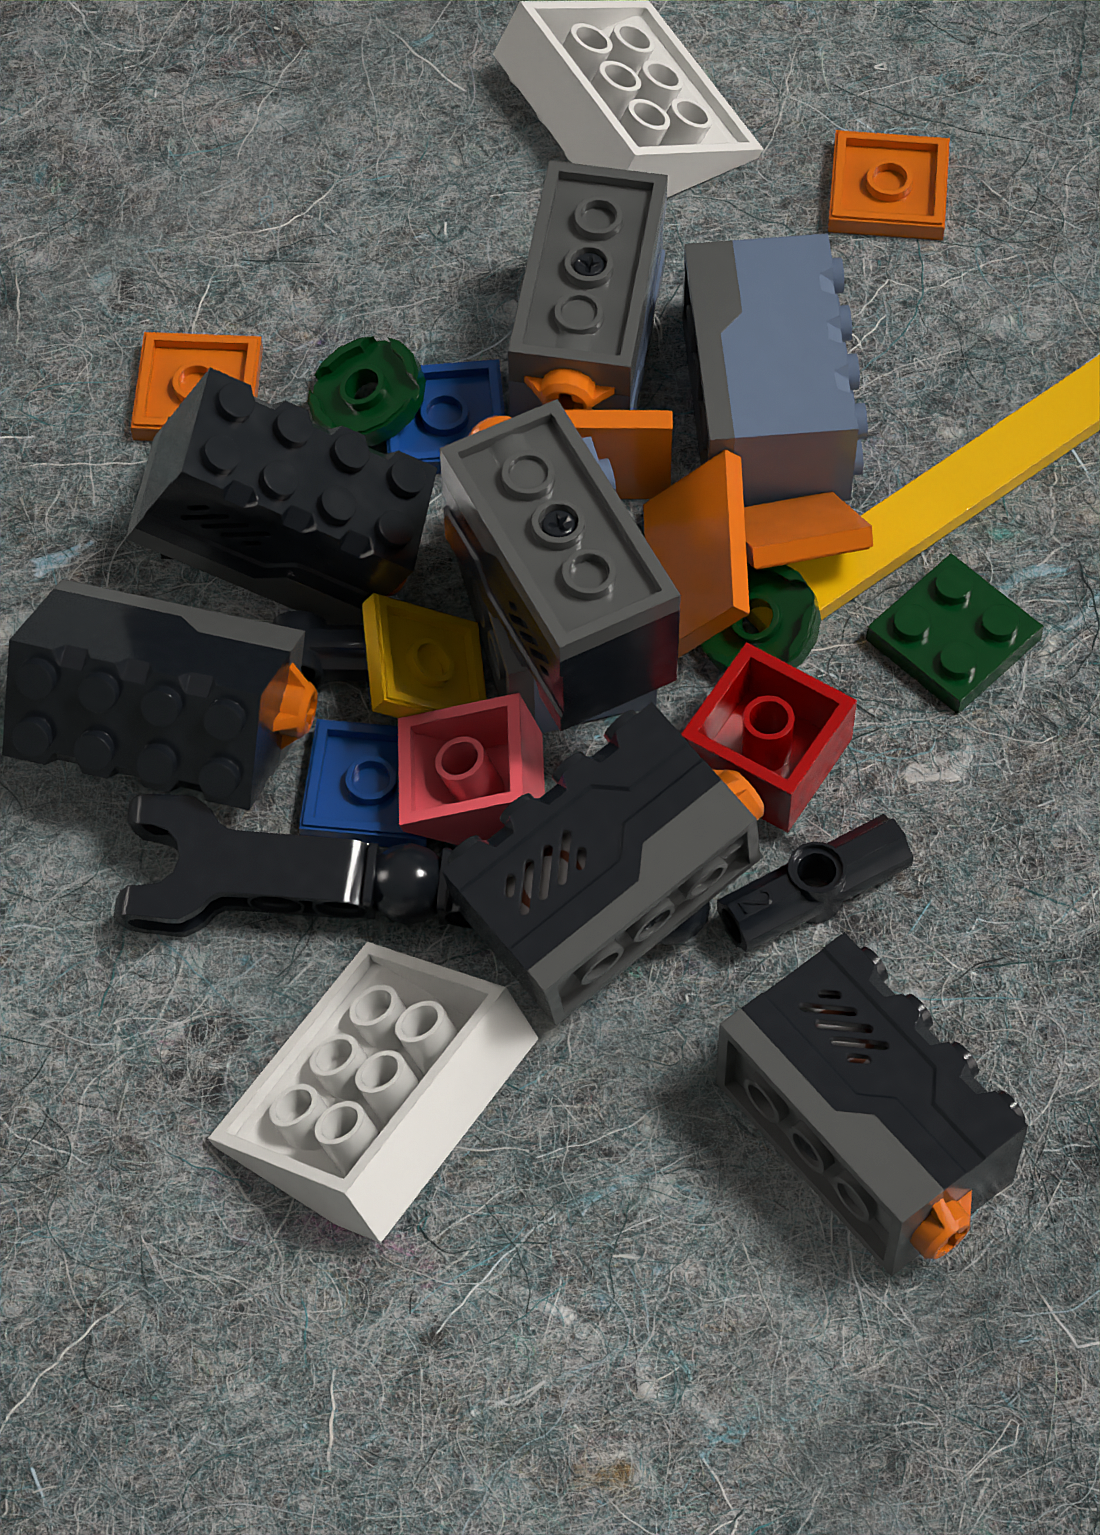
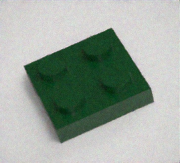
M950 553L867 626L866 640L955 713L959 714L1041 640L1044 626Z

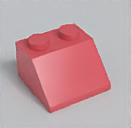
M520 693L398 718L399 826L403 832L459 845L474 835H478L482 840H488L505 826L500 821V816L514 800L527 793H530L534 798H540L545 794L543 733Z

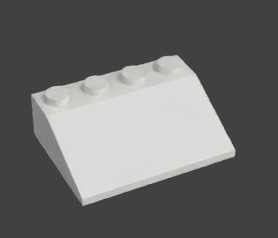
M649 0L520 1L493 53L509 75L510 81L520 90L536 112L538 119L547 127L564 150L566 157L572 163L668 175L667 197H670L758 159L764 150Z
M367 942L208 1139L214 1147L333 1224L381 1243L539 1038L506 987Z

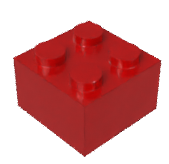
M746 642L681 735L712 769H726L739 772L752 785L763 801L764 814L761 819L788 833L851 742L857 700Z

